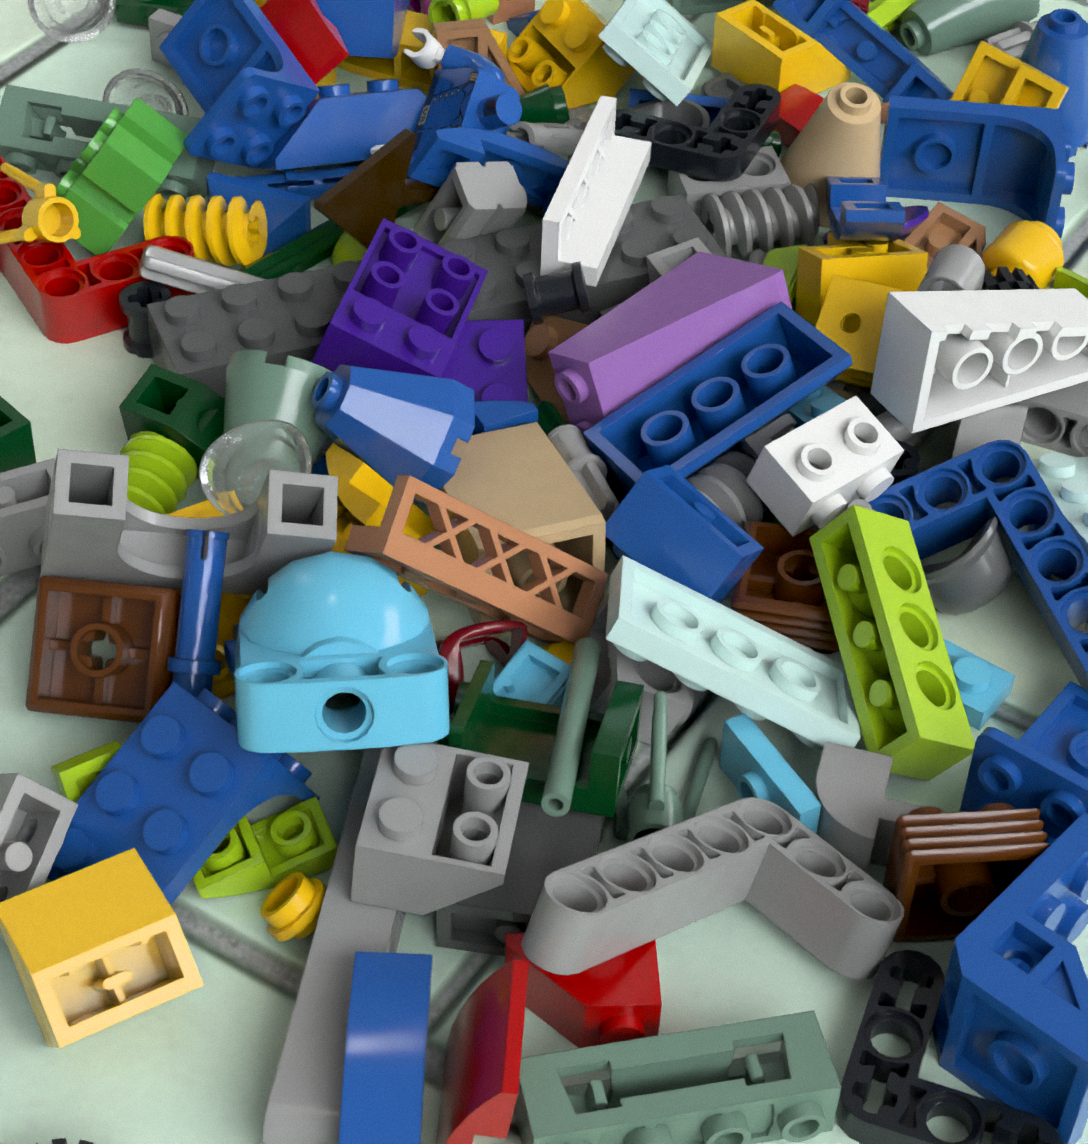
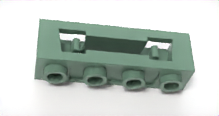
M6 84L0 105V155L7 163L27 174H35L36 170L39 169L54 172L56 176L62 179L89 142L65 138L67 132L62 130L60 126L72 128L76 136L93 138L114 107L125 113L129 106ZM156 111L186 135H189L202 119ZM184 147L156 193L161 194L166 199H169L174 194H180L185 200L187 196L191 197L193 195H201L205 199L207 194L206 176L211 171L213 172L216 160L192 156Z
M812 1010L522 1057L519 1090L514 1113L522 1144H757L781 1139L790 1142H802L812 1139L822 1132L833 1130L841 1084L815 1011ZM781 1041L780 1051L758 1055L751 1053L745 1057L733 1059L734 1048ZM609 1069L610 1079H593L589 1083L564 1086L560 1078Z

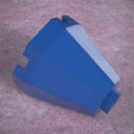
M340 364L333 373L326 372L319 379L311 400L312 406L316 408L315 423L339 447L366 463L393 487L397 475H410L440 490L455 475L461 458L451 454L457 438L468 443L475 428L474 390L453 379ZM414 498L413 502L425 505V503Z

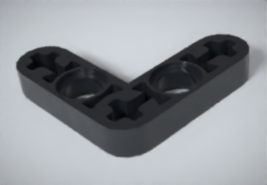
M763 84L741 86L735 90L708 128L631 110L617 109L614 135L651 142V155L648 164L650 166L713 181H731L739 178L745 172L777 126L781 95L775 88Z
M902 950L885 957L879 966L841 1083L836 1118L843 1132L849 1138L861 1144H981L984 1131L993 1134L991 1144H1062L1057 1130L1047 1120L1035 1114L918 1078L933 1030L945 976L940 965L932 957L919 951ZM904 981L913 982L918 985L912 999L910 1011L896 1007L900 988L903 986ZM879 1034H895L902 1037L909 1044L912 1051L902 1057H888L879 1053L873 1047L871 1039ZM873 1079L886 1084L882 1105L878 1109L877 1114L863 1110V1105L867 1101ZM938 1116L952 1117L964 1125L969 1136L963 1141L945 1142L936 1138L929 1131L926 1123Z

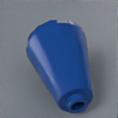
M1056 9L1051 13L1043 15L1038 20L1020 60L1069 87L1058 109H1061L1063 131H1071L1072 134L1069 157L1071 158L1076 156L1078 147L1085 144V148H1088V23L1081 18L1080 14L1073 10Z

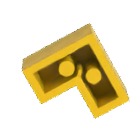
M828 232L827 245L799 247L795 312L816 327L833 274L902 289L904 292L917 291L927 272L928 253L900 239L896 241L835 240L832 232Z

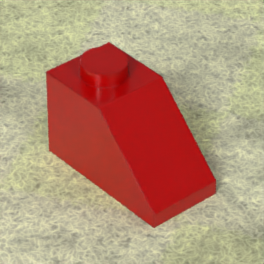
M505 933L504 965L513 959L529 961L525 1007L575 1046L584 1048L658 1036L662 1001L655 940L580 973L560 975L539 968L527 958L521 946L525 933Z

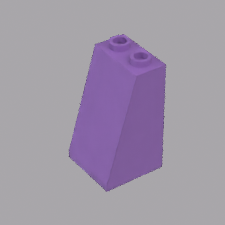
M699 251L549 351V357L555 373V387L563 399L570 424L577 426L583 434L584 431L780 301L792 309L783 269Z

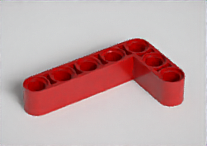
M0 155V167H1V165H2L3 163H7V162H6L5 159ZM0 169V231L18 229L23 225L22 213L24 207L32 198L24 186L9 178ZM178 236L157 237L79 261L74 259L63 242L19 241L0 245V270L43 335L50 341L69 344L128 327L127 315L119 307V294L130 284L151 281L139 275L140 259L147 246L155 245L194 258L195 254L192 243ZM164 285L169 289L171 293V298L175 296H190L195 294L168 285Z

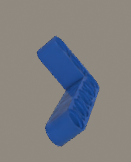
M1010 440L988 442L888 487L880 496L868 502L874 511L909 521L920 561L974 537L989 519L996 516L999 521L997 531L1014 569L1081 687L1088 690V633L1075 630L1080 624L1088 623V556L1029 455L1019 444ZM1001 477L1013 478L1012 480L1004 483L993 482L994 480ZM946 502L956 503L954 506L946 509L935 508ZM1029 524L1042 526L1038 530L1030 532L1019 530ZM1056 573L1072 575L1068 579L1059 582L1046 579Z

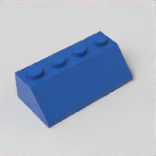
M780 301L584 431L583 435L592 454L599 456L605 462L608 471L606 480L617 496L623 501L644 471L669 465L684 479H687L742 442L746 437L756 433L833 381L853 364L852 358L844 349Z

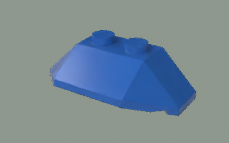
M398 79L366 81L367 91L350 93V84L317 86L320 92L309 104L304 116L293 124L274 144V151L257 168L284 170L366 160L371 156L370 150L372 147L381 144L385 145L404 129L415 133L427 96L419 89L399 88Z

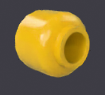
M1028 220L1014 221L1005 227L985 249L982 256V261L992 276H996L998 267L1007 266L1011 273L1016 267L1023 270L1026 276L1029 274L1039 289H1045L1055 279L1056 267L1063 268L1065 262L1062 242L1058 234L1045 223Z

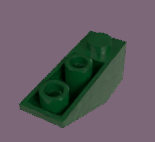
M151 364L119 406L128 441L131 435L140 431L160 434L185 448L194 458L198 468L197 479L222 488L225 399L203 383Z

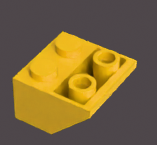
M547 0L507 49V61L519 83L528 92L548 83L549 87L561 85L568 110L598 102L601 95L614 97L636 71L630 64L626 67L621 66L605 52L603 48L605 42L598 35L608 21L584 0Z
M749 0L718 12L715 15L711 66L722 74L729 72L745 84L767 85L775 88L779 93L797 84L817 94L850 80L851 71L824 46L756 0Z
M135 848L0 902V928L47 1047L61 1048L204 985L174 910Z

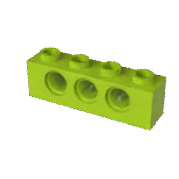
M853 504L809 539L867 751L893 757L890 773L930 781L971 755L974 751L975 742L909 521Z

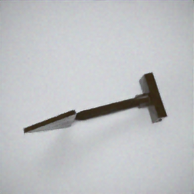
M404 129L316 199L314 208L368 249L383 218L395 223L398 209L401 206L431 201L439 187L415 179H406L417 135L408 129ZM527 203L526 210L543 219L542 208Z

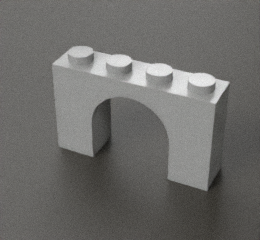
M58 449L44 518L40 577L53 576L182 589L187 537L185 530L198 529L206 530L205 559L207 558L209 531L230 533L229 540H227L222 593L254 595L256 590L260 589L266 594L268 578L290 562L331 552L337 540L338 476L269 470L257 501L249 508L220 517L185 518L152 512L127 499L128 455Z

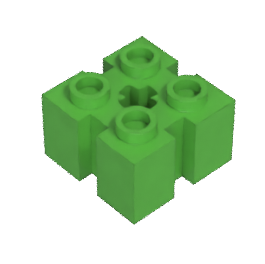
M138 97L134 99L125 113L114 107L95 133V136L80 152L67 170V173L55 187L56 196L68 199L74 204L78 212V228L81 230V236L74 240L94 255L109 252L134 217L139 214L161 186L173 167L172 164L184 149L183 143L188 136Z

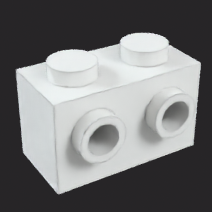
M855 395L765 445L746 482L794 537L815 524L819 529H822L843 513L849 503L855 499L862 498L870 502L880 496L894 481L891 471L904 452V449Z

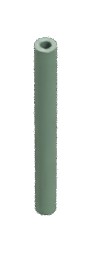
M590 637L579 639L574 647L541 800L543 811L553 817L564 816L569 812L601 654L599 642Z

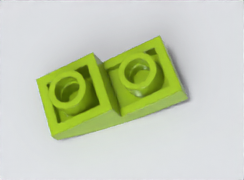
M314 796L252 825L247 815H245L230 830L193 877L201 898L229 897L274 888L280 881L295 872H301L306 877H310L331 869L338 845L317 797Z

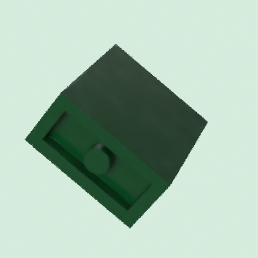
M480 660L471 682H460L455 698L453 717H449V734L438 740L437 744L529 762L521 801L541 805L562 707L497 696L493 692L495 662ZM617 680L605 714L589 712L570 810L614 818L638 744L644 685Z

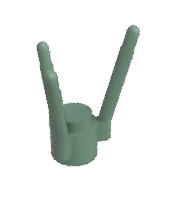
M662 690L654 694L650 782L639 787L629 802L623 787L615 812L616 837L621 840H627V843L695 817L718 744L717 740L713 737L705 740L682 803L680 798L677 797L676 791L665 784L668 697Z

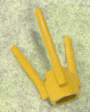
M9 163L1 165L0 169L4 174L34 192L35 198L30 200L24 207L22 213L23 225L21 227L0 231V245L19 241L31 242L33 240L60 243L66 242L69 239H78L81 236V230L78 228V212L74 204L68 199L57 197L56 188L53 184L42 183Z

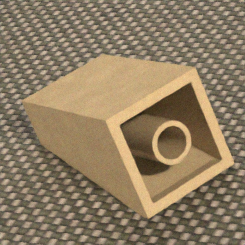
M537 422L471 435L468 443L457 438L451 454L461 458L455 475L440 491L605 572L606 522L604 517ZM448 515L450 522L456 520V518ZM471 526L455 535L465 563L471 564L486 555L477 528ZM499 540V541H500V544H501V547L507 544V543H505V542ZM521 551L506 559L514 586L520 588L535 579L526 552ZM549 564L550 570L556 568ZM491 568L484 571L490 575H493ZM569 575L555 583L562 607L570 613H573L583 580L573 575ZM603 591V594H602L600 603H601V602L603 601V599H604V591ZM540 592L535 594V596L541 598ZM468 608L474 624L496 621ZM511 631L489 636L495 638L510 636Z

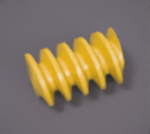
M153 194L144 209L143 227L145 241L163 236H178L187 239L193 245L195 258L214 264L218 263L224 267L233 266L236 263L246 267L262 258L266 250L268 237L267 217L261 201H255L249 212L246 200L242 196L232 197L227 207L226 201L221 195L212 196L207 206L205 199L201 195L191 196L186 205L185 199L180 194L171 195L167 203L161 194Z

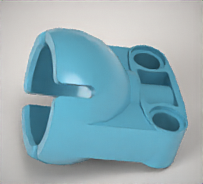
M332 551L294 560L268 578L266 594L260 589L256 590L240 615L235 647L234 684L237 735L241 748L257 753L344 752L352 749L429 743L440 740L449 734L448 661L438 654L426 604L409 582L404 581L400 585L396 571L369 556ZM341 692L353 693L361 698L355 706L343 709L329 708L325 705L330 697Z

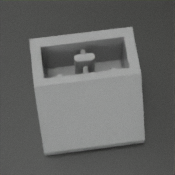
M434 743L383 747L355 846L350 901L423 916L503 885L529 762Z

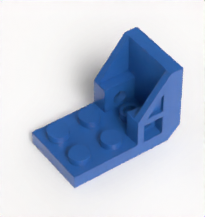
M1086 812L1074 821L955 939L933 1026L939 1066L983 1098L1035 1114L1047 1120L1057 1130L1062 1144H1076L1082 1137L1088 1119V979L1077 948L1071 944L1088 924V904H1086L1088 899V814Z

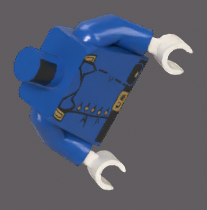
M415 28L411 31L419 41L425 43V46L418 52L404 49L405 54L422 69L433 68L438 63L441 64L442 69L434 73L415 131L417 138L410 165L436 130L445 128H474L506 135L510 130V126L519 122L522 116L519 93L516 89L505 83L504 73L489 58L452 44L445 49L424 28ZM381 144L372 147L370 150L371 155H373L384 145Z

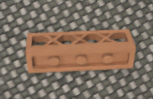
M397 475L380 527L353 525L344 551L350 554L372 557L395 570L398 576L493 620L522 622L528 629V636L548 644L566 642L575 645L579 639L589 637L609 576L608 573L410 475ZM414 498L427 505L435 529L432 533L418 540L402 533ZM448 515L456 518V520L450 522ZM472 526L478 529L486 555L471 564H467L463 561L455 535ZM499 540H501V541H503V542H505V543H507V544L501 547V544H500V541H499ZM440 544L442 551L434 548V546ZM524 551L528 555L535 579L518 588L514 586L506 559ZM549 564L556 568L550 570ZM491 568L493 575H490L484 571ZM569 575L583 580L573 613L563 609L555 583ZM540 592L541 598L535 596V594Z

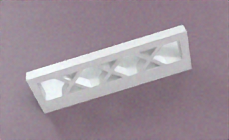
M600 96L543 217L540 276L570 270L571 263L581 261L586 285L597 286L650 162L651 142L614 135L617 98Z

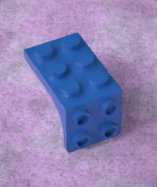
M195 0L159 46L162 53L205 112V115L183 143L186 150L192 156L256 169L274 151V144L293 124L304 116L307 107L320 92L254 0Z
M890 95L881 147L880 177L887 185L886 197L993 206L1011 212L1022 220L1045 223L1061 239L1065 223V208L1060 207L1062 194L1071 195L1075 178V163L1068 162L1071 152L1072 134L1071 131H1063L1061 109Z
M1070 681L1019 740L995 727L985 728L975 742L959 812L978 811L992 803H1007L1014 808L1039 809V820L1044 822L1042 831L1047 833L1046 843L1050 845L1084 812L1088 814V690Z
M173 682L77 801L79 805L47 878L54 881L135 848L171 906L230 830L252 809L271 798L281 795H293L302 802L316 796L319 801L320 797L305 785L312 773L288 753H257L241 748L238 743L236 712L206 688L195 698Z

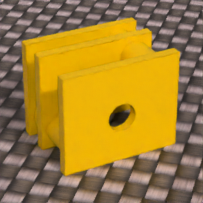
M833 274L815 328L849 353L853 362L849 368L834 380L871 389L888 292H904L902 289Z

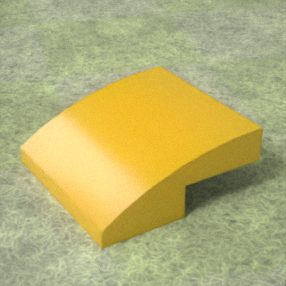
M980 41L951 100L1058 109L1069 87L985 41Z
M333 443L325 454L329 476H338L339 499L350 513L365 526L380 527L393 486L366 463ZM412 503L402 533L418 540L432 533L435 529L431 518Z

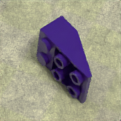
M383 218L323 336L312 363L332 372L341 364L441 377L488 270L470 262L461 255L454 254L418 236L408 228L400 227Z

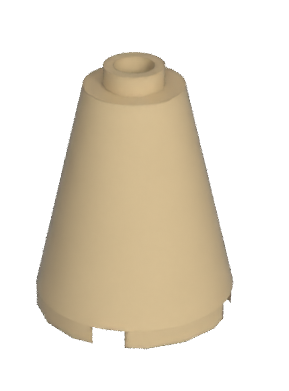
M844 82L834 86L780 160L791 181V185L796 184L803 190L810 183L814 186L819 202L820 227L831 229L826 195L827 176L880 177L881 102L872 89L860 83Z

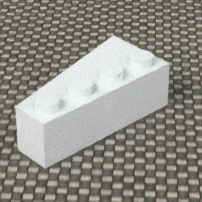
M1075 288L888 292L870 393L911 433L1088 381V299Z

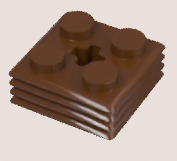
M758 521L746 522L744 531L764 549L735 584L731 609L806 647H810L818 653L831 654L837 651L840 652L809 539L819 530L806 529L793 537L783 525Z
M42 576L38 582L26 708L34 712L141 723L172 685L173 672L167 671V662L169 656H175L181 601L180 591L171 588ZM107 632L109 642L116 645L115 658L107 659L105 668H103L102 657L92 654L91 647L94 641L104 640Z
M992 803L978 811L943 812L939 808L926 806L914 809L908 814L898 817L895 823L883 886L901 902L904 908V917L892 941L956 939L1050 846V844L1046 843L1047 833L1042 831L1044 822L1039 820L1040 810L1036 808H1014L1007 803Z

